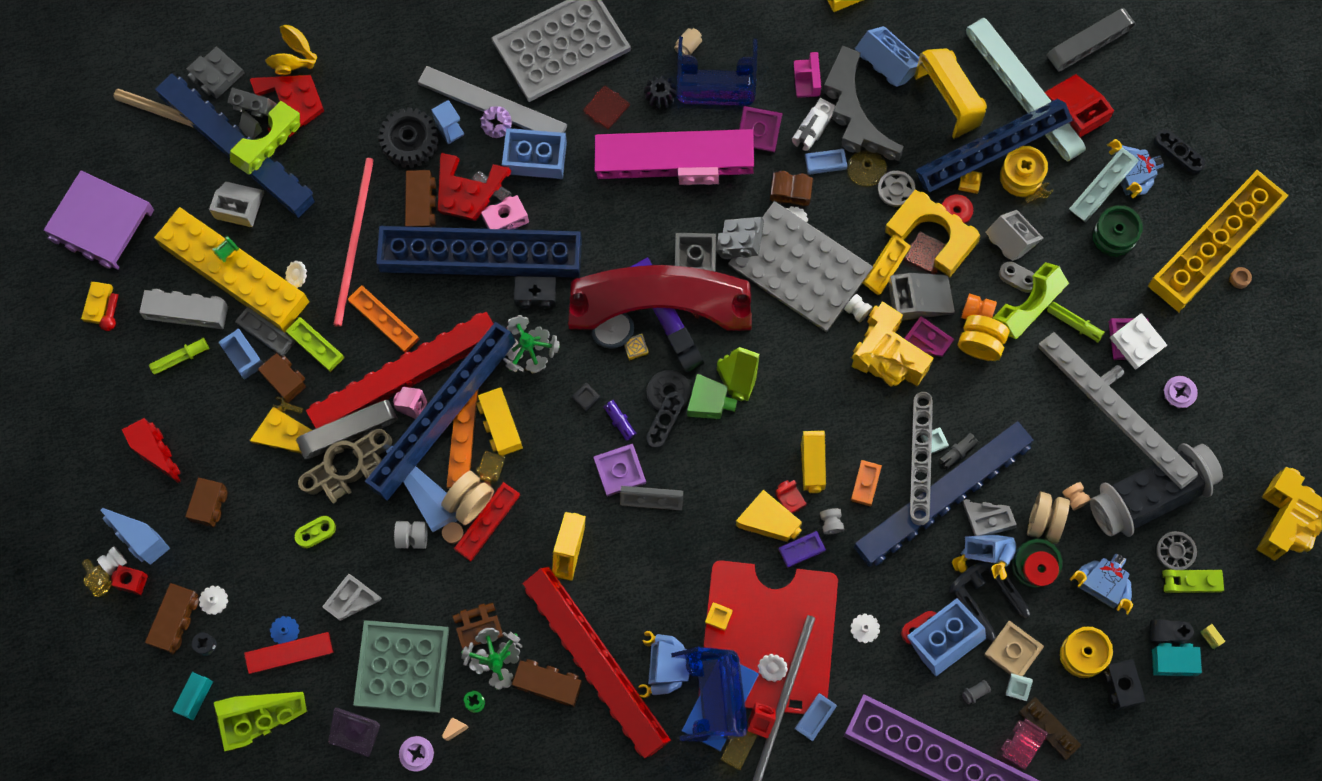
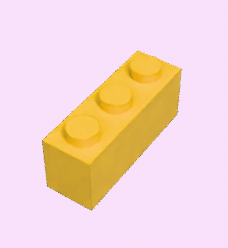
M500 387L478 395L480 402L476 404L480 415L485 414L486 421H483L486 432H491L493 439L489 441L493 452L498 451L499 456H503L523 449L502 388Z

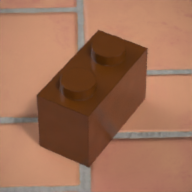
M276 353L260 366L258 370L285 401L289 403L306 388L303 382L305 378L298 370L294 372L290 368L292 363L285 356L281 358Z
M198 478L186 518L190 522L215 527L216 522L221 517L220 508L222 502H225L227 498V488L220 482Z

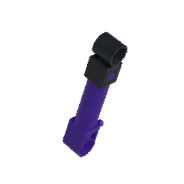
M647 257L630 267L652 265ZM653 308L685 372L688 373L705 364L676 310L672 308Z

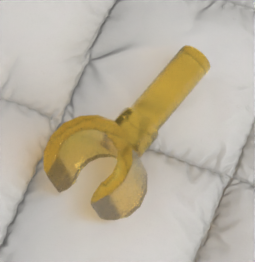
M1044 183L1038 192L1026 198L1025 201L1029 203L1038 197H1049L1053 189L1046 191L1045 188L1050 183Z
M278 396L275 398L282 402L280 406L273 405L282 412L287 409L300 413L303 412V408L288 404L282 397Z

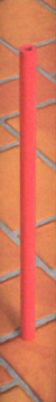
M366 158L334 320V325L338 327L342 326L374 162L372 158Z

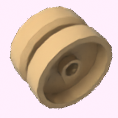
M472 471L466 472L454 483L441 503V506L449 513L456 512V519L463 525H467L477 517L494 493V489L488 484H479L480 478Z
M1040 491L1030 514L1027 535L1038 539L1045 530V539L1048 542L1057 544L1066 523L1070 500L1058 497L1052 505L1051 494Z

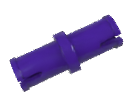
M614 400L603 406L612 419L613 426H617L626 441L637 434L627 421L628 417L626 414L621 412Z

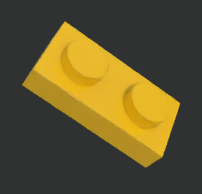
M91 282L81 318L84 322L99 324L101 318L105 316L110 293L113 290L112 285Z

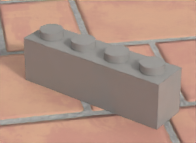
M152 289V291L144 290L139 313L146 320L224 329L228 306L222 298L217 296L204 298L199 294L188 296L177 291L164 293L162 290Z

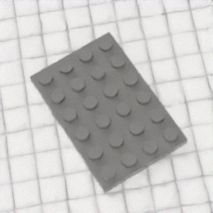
M566 0L492 37L493 44L529 102L631 51L629 43L602 0Z
M774 201L762 217L764 227L759 256H751L749 258L734 257L730 260L728 266L825 332H828L844 310L846 304L863 284L862 282L873 266Z

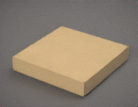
M1008 621L984 656L1011 675L1012 673L1023 676L1044 646L1011 621Z

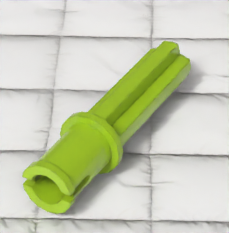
M1052 302L1047 309L1050 314L1080 331L1079 334L1083 333L1097 343L1105 333V331L1090 324L1089 320L1085 321L1056 302Z
M204 338L188 346L185 344L184 348L149 365L150 370L153 374H158L184 360L193 359V356L208 350L209 346Z

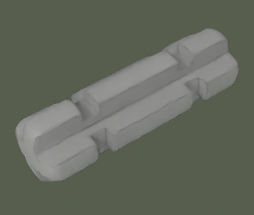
M1116 365L1101 378L1110 385L1124 374V370L1121 366Z

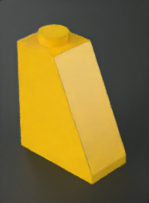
M803 431L801 440L804 490H809V493H819L826 486L825 432Z
M764 490L736 520L738 528L788 542L790 538L795 539L802 531L800 529L802 522Z
M568 512L564 514L553 551L552 571L558 578L573 580L584 534L586 516Z

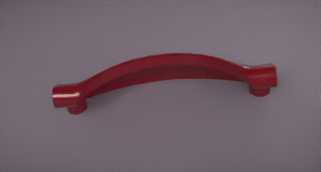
M647 265L608 270L574 279L571 282L569 330H593L615 316L647 308H672L692 312L712 320L728 331H751L752 328L750 283L747 280L692 267Z

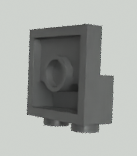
M217 46L204 58L199 56L186 68L189 72L187 75L189 79L195 84L198 82L201 85V89L208 96L212 95L216 99L245 74L243 69Z
M235 88L231 89L227 102L233 106V110L242 113L248 110L251 111V115L263 118V115L268 116V113L277 105V103L269 98Z
M763 218L725 220L723 233L718 234L716 252L720 257L731 259L734 257L749 258L751 256H759L764 227Z

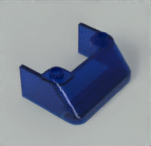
M679 37L677 97L680 102L684 104L747 106L754 102L756 93L757 39H753V57L739 59L736 71L698 70L696 58L691 55H683V37Z
M695 647L671 653V658L686 659V670L691 676L698 677L703 719L694 722L693 734L680 736V741L702 742L745 736L747 733V720L738 654L733 650Z

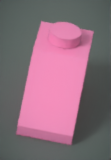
M402 387L401 391L396 393L393 403L396 411L416 419L424 410L427 400L422 390Z

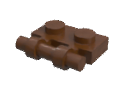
M483 603L478 605V608L468 611L465 609L460 611L459 614L453 615L455 624L462 621L464 623V626L456 628L463 650L465 646L469 647L471 642L473 647L482 644L481 642H476L475 637L485 628H494L499 631L498 638L504 637L497 615L490 618L488 616L489 612L495 611L493 603L487 605ZM482 616L481 621L470 623L471 618Z

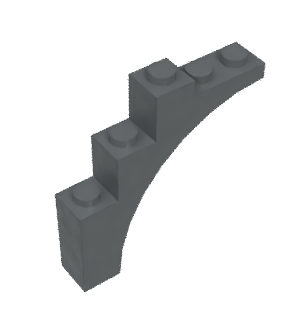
M842 46L824 84V94L832 99H839L833 111L832 120L839 125L848 126L842 138L841 147H844L849 152H857L859 154L862 147H864L871 153L877 152L889 160L899 161L904 146L890 140L879 132L867 119L860 107L856 95L855 73L860 61L861 52Z

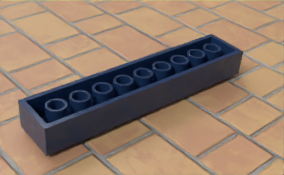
M379 226L376 264L380 272L580 278L582 239L580 231Z

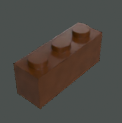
M430 170L406 171L405 227L435 226V214H432V207L436 206L435 195L432 196V189H436L435 177H432Z
M170 583L145 643L151 647L174 654L175 650H178L181 646V636L183 631L189 627L191 621L189 617L192 610H195L198 605L199 595L192 590Z
M527 659L524 662L520 660L512 683L513 688L574 708L582 686V681L578 679V675L569 672L566 675L560 674L557 668L547 666L545 669L539 667V663Z

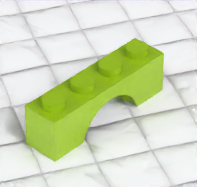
M282 101L268 113V125L271 131L267 136L258 140L242 138L230 150V162L248 175L254 170H258L262 162L267 157H271L275 149L279 145H283L292 132H296L300 127V113Z
M1045 262L1032 276L1033 288L1026 302L1017 307L1005 304L993 317V319L1008 327L1010 331L1009 337L1017 339L1022 335L1027 327L1036 320L1042 311L1069 284L1059 266Z

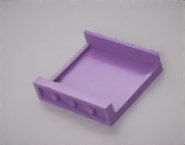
M80 171L44 231L49 236L48 239L53 243H63L72 252H82L85 258L91 261L96 259L100 261L99 263L108 269L113 267L118 270L117 260L145 214L151 216L154 209L148 201L86 172Z

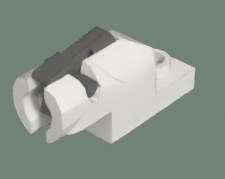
M820 98L793 136L792 142L798 147L800 142L804 143L803 150L808 151L814 142L819 140L833 117L835 105Z

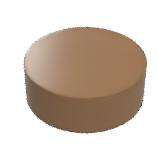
M1243 267L1234 269L1230 274V282L1236 288H1245L1252 280L1250 271Z
M455 522L448 523L442 530V536L449 544H457L464 535L462 527Z

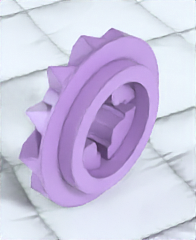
M490 107L484 111L481 118V128L485 134L492 138L503 137L506 135V128H511V116L502 107ZM497 116V120L503 124L496 125L495 128L494 124L489 122V120L495 119Z
M1184 376L1171 378L1163 390L1165 399L1169 401L1170 405H1174L1177 408H1187L1197 398L1196 385ZM1185 387L1183 392L1185 397L1181 395L1176 398L1177 391L1175 389L1180 390Z
M415 736L407 739L401 745L399 758L406 769L418 772L426 769L432 763L434 750L432 744L427 739ZM418 748H420V753L425 758L417 757L416 760H414L413 762L414 756L411 754V752H409V750L417 751Z

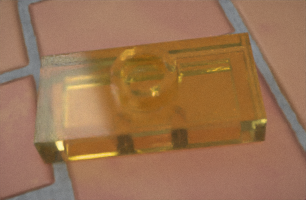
M740 721L721 758V761L738 770L741 769L758 736L747 731L748 725Z

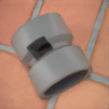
M396 521L394 531L395 548H409L412 545L413 548L426 549L427 522L414 521L410 525L408 521Z

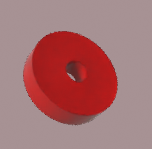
M951 195L942 203L947 212L959 216L964 224L970 221L973 214V205L965 196ZM957 208L960 212L955 213L953 209Z
M1035 552L1029 555L1023 564L1024 576L1035 586L1049 585L1058 576V562L1054 556L1047 552ZM1039 565L1044 567L1043 573L1038 571Z

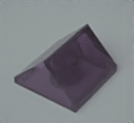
M335 708L328 743L369 757L381 725L377 721Z

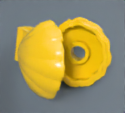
M280 26L283 40L290 48L301 53L306 59H299L289 54H275L265 60L267 65L275 69V73L280 75L290 74L291 70L300 67L312 69L317 56L310 51L308 41L304 35L293 26Z

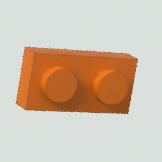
M861 460L851 501L868 506L872 505L882 465Z

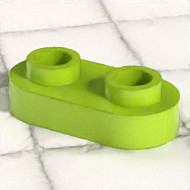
M321 516L300 527L295 533V541L302 548H310L331 537L335 533L336 525L330 517ZM324 525L329 526L327 531H322ZM305 535H310L308 541L303 540Z

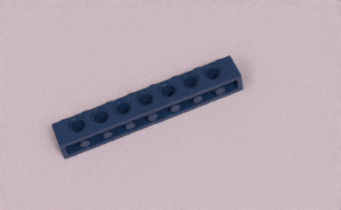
M1056 99L916 169L923 188L931 192L1073 121L1065 102Z

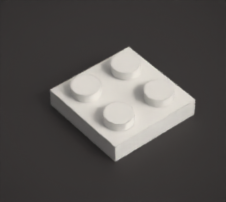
M1142 313L1109 337L1135 370L1167 346Z

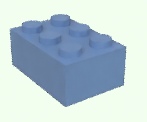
M506 128L502 166L510 168V175L563 179L567 146L566 133Z

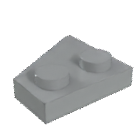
M967 499L963 500V506L975 536L996 534L1016 528L1017 524L1010 506L993 505L986 502L980 504L970 502Z
M348 574L322 607L341 621L379 602L382 598Z

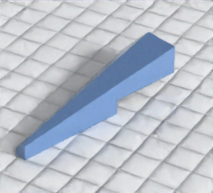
M392 445L388 450H386L387 454L392 449ZM415 466L403 482L431 531L434 532L450 522L458 521L456 519V512L449 513L441 506L447 493Z

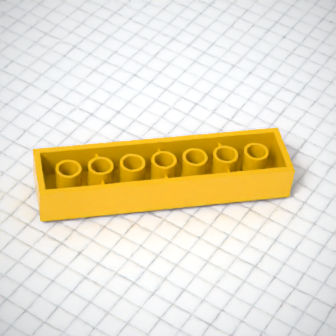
M1256 170L1153 277L1148 287L1176 311L1180 312L1281 206L1288 195L1261 172Z
M180 207L154 237L163 249L246 307L251 308L284 333L309 303L305 293L240 248L238 251L231 253L225 262H222L211 249L217 248L225 241V238Z

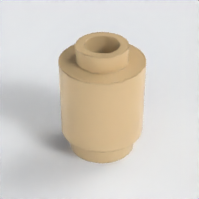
M688 28L677 40L674 47L675 51L684 58L691 55L702 42L701 33L694 28Z

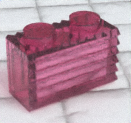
M1025 718L1024 722L1019 720L1013 729L1016 734L1012 741L1007 739L1001 748L1004 751L1002 756L1026 770L1048 735L1046 731Z

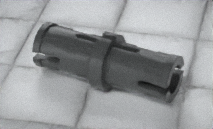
M969 433L961 442L951 446L952 449L939 458L941 464L948 460L942 466L948 469L959 458L963 459L966 456L965 453L978 444L977 439L969 443L975 436Z

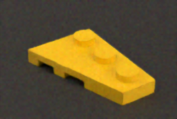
M273 407L250 441L254 444H263L273 448H282L301 453L296 439L312 430Z

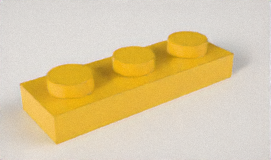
M897 234L892 235L873 265L872 270L862 283L876 295L881 294L889 282L890 276L894 274L911 246Z

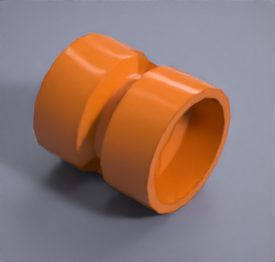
M969 293L961 318L967 319L971 315L992 318L997 302L989 299L982 301L980 296Z

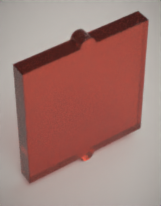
M604 86L584 108V112L591 116L595 122H599L609 129L630 106V103L620 97L619 93H615L607 86Z
M919 232L915 241L910 244V250L904 260L936 275L939 269L934 267V260L946 244Z

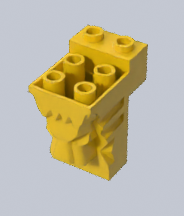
M882 302L879 307L875 306L869 314L870 318L867 321L869 327L863 343L859 342L853 351L852 367L865 373L869 371L874 376L881 377L890 387L899 385L904 379L918 386L928 372L933 357L896 334L903 314Z
M1285 467L1272 479L1262 498L1280 508L1257 547L1258 551L1274 561L1288 552L1289 549L1298 553L1310 551L1313 548L1316 536L1322 530V497L1315 494L1312 488L1301 485L1305 478L1294 468Z

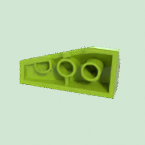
M741 347L732 351L730 356L725 355L724 359L720 358L717 362V371L724 385L728 387V394L732 395L733 399L748 401L757 378L759 354Z
M303 692L238 696L214 702L224 751L247 746L253 742L252 739L261 734L265 736L271 732L270 729L279 724L284 725L307 712Z

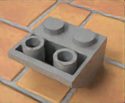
M225 182L215 191L209 210L215 219L253 227L264 190Z

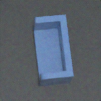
M449 100L431 109L436 127L447 144L464 136V132L457 123L460 121V117Z
M240 329L219 341V344L243 379L257 372L258 368L263 365Z

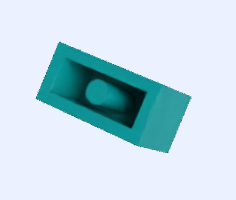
M1160 643L1152 650L1153 675L1197 676L1202 673L1200 647H1193V644L1190 643L1180 644V647H1172L1171 643Z

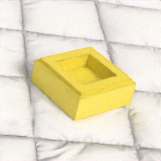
M1213 624L1201 631V634L1212 649L1225 642Z

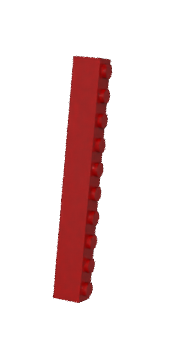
M487 312L483 314L478 313L470 321L457 324L452 331L439 334L430 343L425 342L417 350L404 353L400 356L399 360L386 363L377 372H370L364 376V379L358 382H351L346 386V389L331 393L322 402L313 403L306 412L317 429L369 406L388 400L395 396L397 392H400L402 387L410 388L468 356L491 328L493 322Z
M550 567L540 568L522 583L526 588L527 595L534 599L538 605V611L550 622V628L562 639L561 643L564 648L573 655L575 664L582 668L586 674L587 681L594 685L598 691V697L608 705L612 717L619 721L623 733L628 738H631L637 753L647 758L670 742L669 736Z

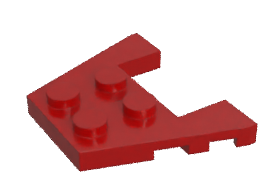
M311 75L250 79L256 95L261 96L276 91L279 101L284 102L299 112L300 127L302 125L305 126L324 112Z
M441 153L438 211L442 214L476 221L490 202V197L502 186L501 182L506 176L508 177L511 174L510 168L493 164L487 182L483 183L454 176L460 159L454 155Z

